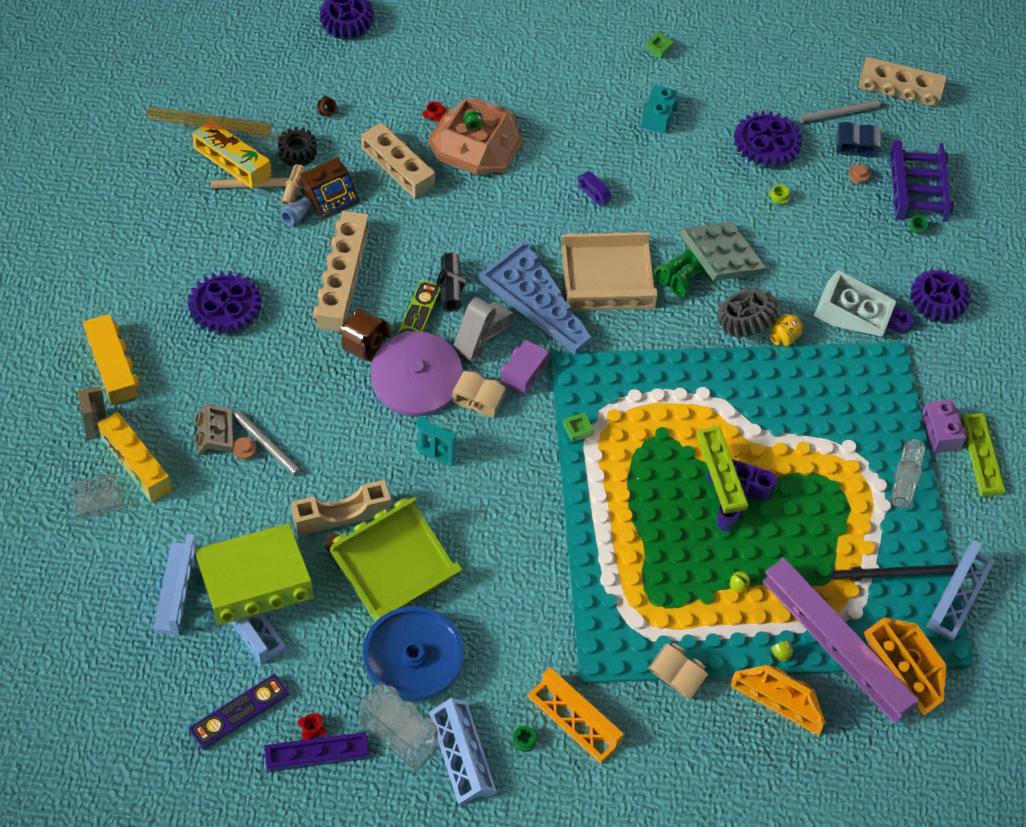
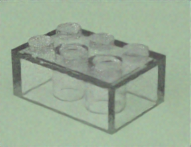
M380 681L359 702L361 725L416 772L437 752L438 729L436 724L430 718L421 716L418 713V709L411 702L402 700L399 697V693L392 686L389 685L387 687Z

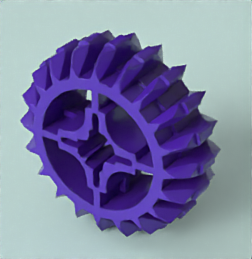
M324 0L319 17L322 27L327 31V34H333L334 38L340 36L341 39L348 37L351 40V37L355 36L358 38L360 34L365 35L366 31L370 30L374 22V10L371 2L367 0Z
M932 268L928 272L923 271L921 275L915 278L911 286L910 299L912 300V306L917 307V313H923V318L931 317V321L938 319L940 324L944 319L949 323L953 319L958 320L960 315L966 312L970 304L971 291H969V284H964V278H957V273L951 274L949 269L946 272L942 271L941 268L937 271Z

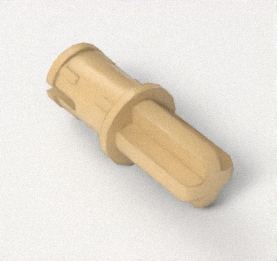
M296 164L293 167L289 181L285 182L286 188L280 200V203L284 206L294 203L298 191L302 189L300 174L306 172L302 165Z

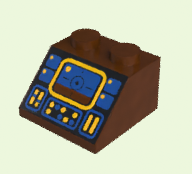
M338 157L300 174L301 191L322 219L360 203V198L349 171Z

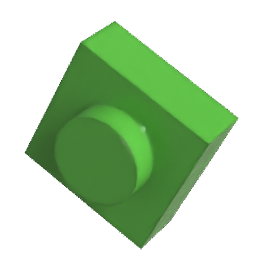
M657 32L646 42L645 49L662 58L673 48L674 42Z
M585 412L563 419V426L572 443L594 435V429Z

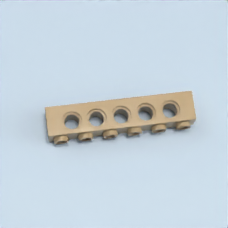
M342 211L341 218L336 220L335 232L337 234L332 236L331 249L333 250L332 253L327 255L326 265L328 270H324L322 276L324 286L319 288L318 291L319 306L315 305L313 311V319L317 320L318 329L339 331L341 325L347 320L369 229L368 214Z

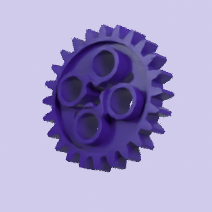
M764 111L761 112V115L753 112V117L746 115V119H741L740 124H737L734 133V145L737 146V152H742V158L748 156V163L754 160L755 166L763 163V168H766L767 164H770L772 169L775 167V164L783 167V162L790 164L791 159L795 160L796 155L800 152L802 133H798L799 127H794V121L787 122L788 116L783 119L780 118L781 113L774 116L772 111L769 112V115H766Z
M221 271L220 276L212 273L211 279L204 276V283L197 281V288H191L192 294L188 295L190 317L194 318L195 324L200 323L202 330L208 327V333L213 332L214 329L217 330V335H220L222 331L229 335L230 330L238 333L239 327L246 330V323L253 325V318L259 317L258 311H261L262 303L259 288H256L255 282L249 283L248 276L242 279L241 273H238L236 276H233L232 271L228 275H224V272Z

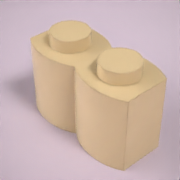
M463 371L452 392V401L464 408L473 409L482 415L494 417L505 397L506 387L499 381L484 379L476 372Z
M673 643L672 646L665 644L648 669L684 697L691 699L708 675L704 671L706 666L695 658L692 661L684 656L685 650L677 644Z

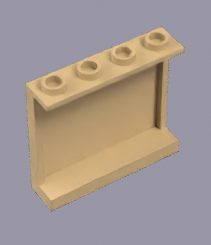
M650 232L562 234L561 251L566 301L571 306V311L655 309L657 288H654L649 251Z

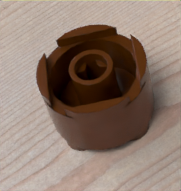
M358 308L349 321L344 322L340 327L339 334L342 335V349L364 361L372 362L376 352L383 345L385 337L389 339L391 327L389 322Z

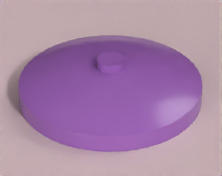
M419 331L402 333L387 340L378 349L371 364V384L378 399L390 410L411 417L432 415L446 408L452 402V392L462 375V364L455 349L444 339L431 333Z

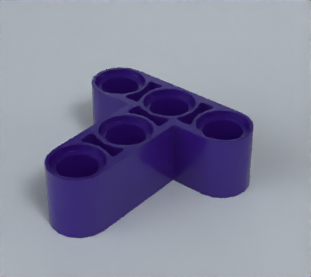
M732 459L738 477L745 478H739L745 497L749 496L763 501L770 499L776 485V476L771 471ZM708 469L707 479L714 485ZM720 503L716 517L718 528L723 531L735 529L742 510L724 514Z

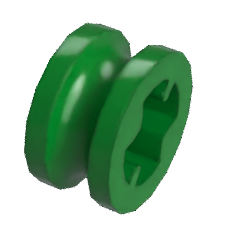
M478 110L470 111L463 117L467 130L474 131L484 125V119Z
M529 726L518 727L513 734L514 747L521 752H528L534 748L536 743L535 731ZM524 734L526 738L529 736L528 743H523V740L520 742V736Z

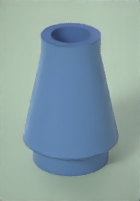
M303 197L299 201L284 206L280 213L282 221L289 226L297 225L312 207L311 202Z

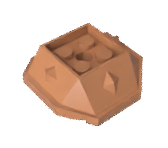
M465 98L458 105L445 112L430 135L428 144L439 161L473 174L481 175L493 172L505 173L520 149L523 138L512 111L477 98L471 100ZM478 110L482 114L484 125L474 131L467 130L463 120L464 115L470 111Z

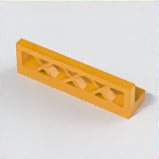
M549 667L543 673L542 682L528 694V698L600 764L622 745L624 733L552 668ZM546 688L553 694V701H542L537 695ZM556 707H567L571 711V718H561L556 714ZM575 724H586L589 727L590 735L578 734L575 731ZM593 740H603L609 747L600 754L593 747Z

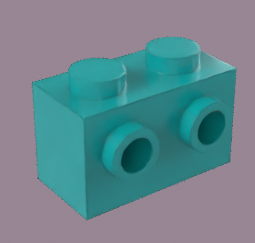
M658 85L653 86L643 112L641 128L665 134L667 127H672L675 116L673 111L677 112L680 100L677 99V90Z

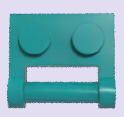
M426 417L418 418L416 421V429L418 430L417 452L452 466L456 460V434L447 428H440L430 424V420ZM428 436H431V445L428 441Z

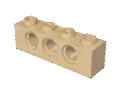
M866 57L858 88L938 107L946 76Z
M379 123L361 134L362 149L413 198L416 199L435 187L436 174L431 166H427L417 153H413L403 140H399L390 128Z

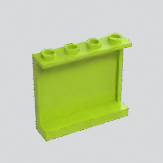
M415 496L409 500L406 497L394 504L395 508L389 512L386 509L382 510L374 516L375 520L368 524L366 521L358 524L353 528V533L339 535L333 540L334 544L330 548L331 554L374 622L392 610L410 605L458 576L462 571L458 562L452 563L414 504L417 500Z
M289 523L194 549L198 568L207 589L217 626L314 598L311 579Z

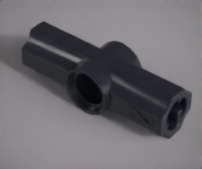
M454 252L444 253L440 257L441 272L437 277L436 285L441 288L443 310L449 313L457 312L462 307L461 292L465 287L466 279L461 276L459 255Z

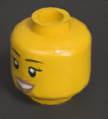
M783 314L776 319V323L771 324L769 337L775 345L788 347L802 336L803 324L797 316Z

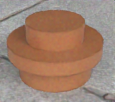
M853 165L849 169L850 180L855 184H863L869 179L870 170L864 165Z
M239 438L233 444V453L241 460H249L256 452V444L250 438Z

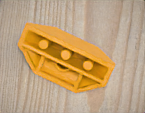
M882 618L864 632L869 647L874 654L919 700L916 709L922 715L927 714L944 701L946 664L916 623Z
M771 665L735 672L730 687L820 736L826 721L815 690L806 682L796 680L783 669L774 668Z

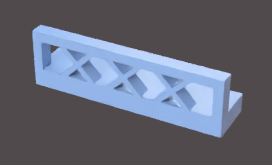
M186 534L185 543H171L153 628L154 633L180 634L195 560L194 549H197L194 535Z
M975 540L966 549L926 626L951 641L955 639L995 561L978 552L982 544ZM974 559L986 564L984 570L974 572L972 567ZM971 578L975 587L974 590L964 591L962 586L963 580ZM961 597L965 607L962 610L954 611L952 601L955 598ZM943 618H952L954 624L952 632L940 626Z
M263 613L231 622L260 665L286 650L285 644ZM251 621L263 624L261 633L254 630L250 624ZM263 640L275 641L277 647L268 651Z
M450 698L430 711L429 714L457 802L464 805L478 795L491 797L497 791L467 701ZM447 711L448 719L446 725L443 726L439 715ZM450 732L454 733L456 739L453 749L449 748L448 745ZM458 755L463 760L460 772L455 767ZM465 778L469 780L472 788L466 794H464L462 789Z

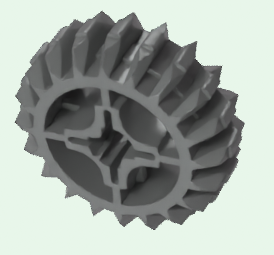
M758 287L753 290L748 288L745 291L740 289V292L732 293L731 297H726L725 302L720 303V308L718 309L719 324L722 326L725 334H729L731 337L737 336L738 339L743 336L747 339L752 335L756 337L758 333L764 334L765 329H771V324L776 323L779 312L777 301L771 292H767L765 289L759 290Z

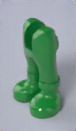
M688 248L682 254L673 258L670 263L660 264L655 268L654 277L661 285H666L671 281L670 286L674 295L683 297L689 291L688 281L704 272L705 269L691 249Z

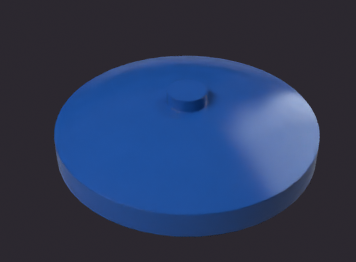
M402 607L386 613L372 625L363 645L364 667L371 682L387 696L401 701L420 702L439 696L454 684L463 665L464 646L459 631L443 614L425 607Z

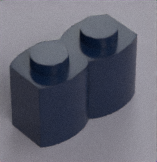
M851 122L839 123L836 132L837 153L843 155L857 154L861 157L869 158L878 156L881 147V128L874 125L860 126Z

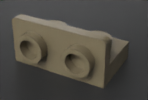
M89 387L78 391L87 440L96 438L95 429L99 428L97 418L106 417L102 387Z
M205 403L201 411L196 413L194 421L195 425H197L195 445L198 446V454L203 455L206 449L229 453L233 448L232 409Z

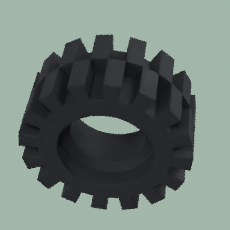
M294 127V131L289 128L287 133L283 131L282 136L278 138L279 157L289 166L291 163H293V167L296 164L304 166L305 162L310 164L311 160L314 161L315 155L317 156L315 135L311 134L310 130L305 132L303 127L301 130H298V127ZM293 145H303V146H305V147L302 148V149H292V148H290V147L293 146Z

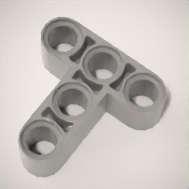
M475 297L466 309L453 348L470 362H475L481 355L486 340L507 329L514 319V313L497 302L488 304L482 299Z

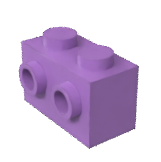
M953 399L927 402L922 412V419L933 452L942 453L961 450L964 441L967 439L966 429L961 425L960 412L958 408H955Z

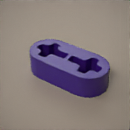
M586 171L578 176L579 186L596 204L603 206L611 201L612 196L609 189L592 172Z
M894 306L887 328L899 333H907L912 328L913 316L907 311Z

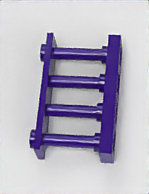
M893 141L889 155L895 219L904 220L906 212L910 211V209L941 211L942 222H947L949 213H953L954 202L950 201L946 167L948 152H945L944 143H939L936 153L906 152V150H903L902 141ZM905 160L936 162V169L908 168L904 166ZM906 178H938V186L913 185L906 182ZM908 193L939 194L940 202L911 201V199L907 198Z

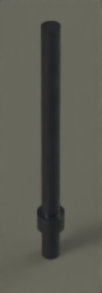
M972 563V567H973L974 572H975V571H976V567H975V564ZM958 564L869 569L850 567L849 570H832L831 578L832 580L850 579L853 582L862 581L864 578L954 574Z

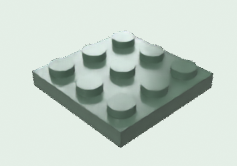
M732 222L685 227L680 232V236L713 281L763 274L766 269L760 258Z

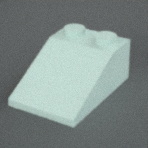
M837 270L827 282L814 316L835 327L882 337L896 300Z

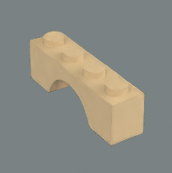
M385 480L361 485L356 493L339 501L324 502L316 497H309L291 502L292 517L297 535L299 537L374 519V516L384 509L389 512L391 510V498Z

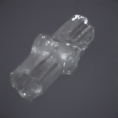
M913 439L906 441L904 444L901 461L898 462L893 479L895 484L890 502L894 504V507L903 509L910 507L914 490L921 476V463L926 447L919 440Z

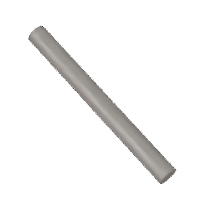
M875 100L800 115L801 123L878 109L880 108V102Z
M241 411L234 413L233 418L293 476H297L300 473L301 469Z

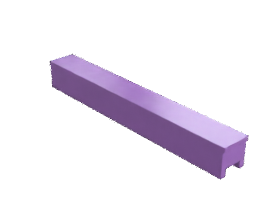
M784 557L766 570L765 573L768 577L763 580L764 585L894 724L909 713L914 712L919 700Z

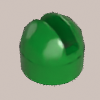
M921 215L914 216L909 224L911 232L914 234L923 233L928 227L927 219Z

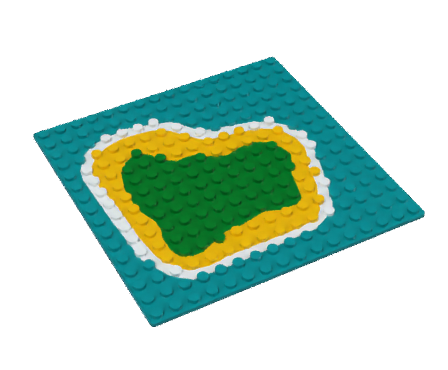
M885 342L792 345L788 347L761 346L578 352L576 355L573 353H553L551 355L579 679L581 683L662 680L652 673L648 667L665 644L672 646L673 643L685 650L684 656L690 661L695 658L706 666L704 669L708 673L706 678L733 677L737 671L765 665L781 668L788 675L845 673L844 669L764 585L763 580L768 577L765 573L766 570L778 563L783 557L868 647L869 644L864 632L882 618H890L916 623L942 658L946 668L972 666L974 660L965 619L953 641L926 627L953 574L864 578L862 581L853 582L850 579L832 580L831 578L832 570H849L850 567L869 569L953 564L906 343ZM585 412L594 429V435L572 443L563 426V419ZM720 426L732 459L771 471L776 476V485L770 499L763 501L747 496L748 508L742 510L737 526L732 531H723L716 524L720 500L715 486L707 479L708 466L696 435L697 430ZM737 571L747 573L750 579L749 588L742 593L735 592L730 587L731 576ZM961 598L953 599L952 606L954 611L963 609ZM943 618L940 626L952 632L954 628L952 618ZM789 640L793 649L792 656L787 661H780L774 656L771 647L782 641Z

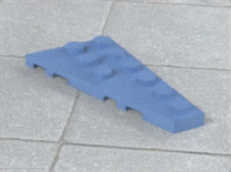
M526 239L479 274V281L574 355L591 342V336L579 318L575 317L571 311V306L567 301L565 302L561 296V291L547 270L541 266L537 255L531 251Z

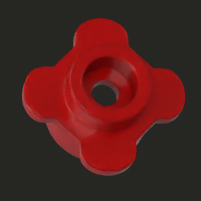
M432 101L427 104L423 117L440 122L442 115L445 114L447 109L440 102Z
M318 713L308 714L298 720V726L301 727L303 732L301 735L303 740L316 736L323 737L326 734V728L322 725V715Z

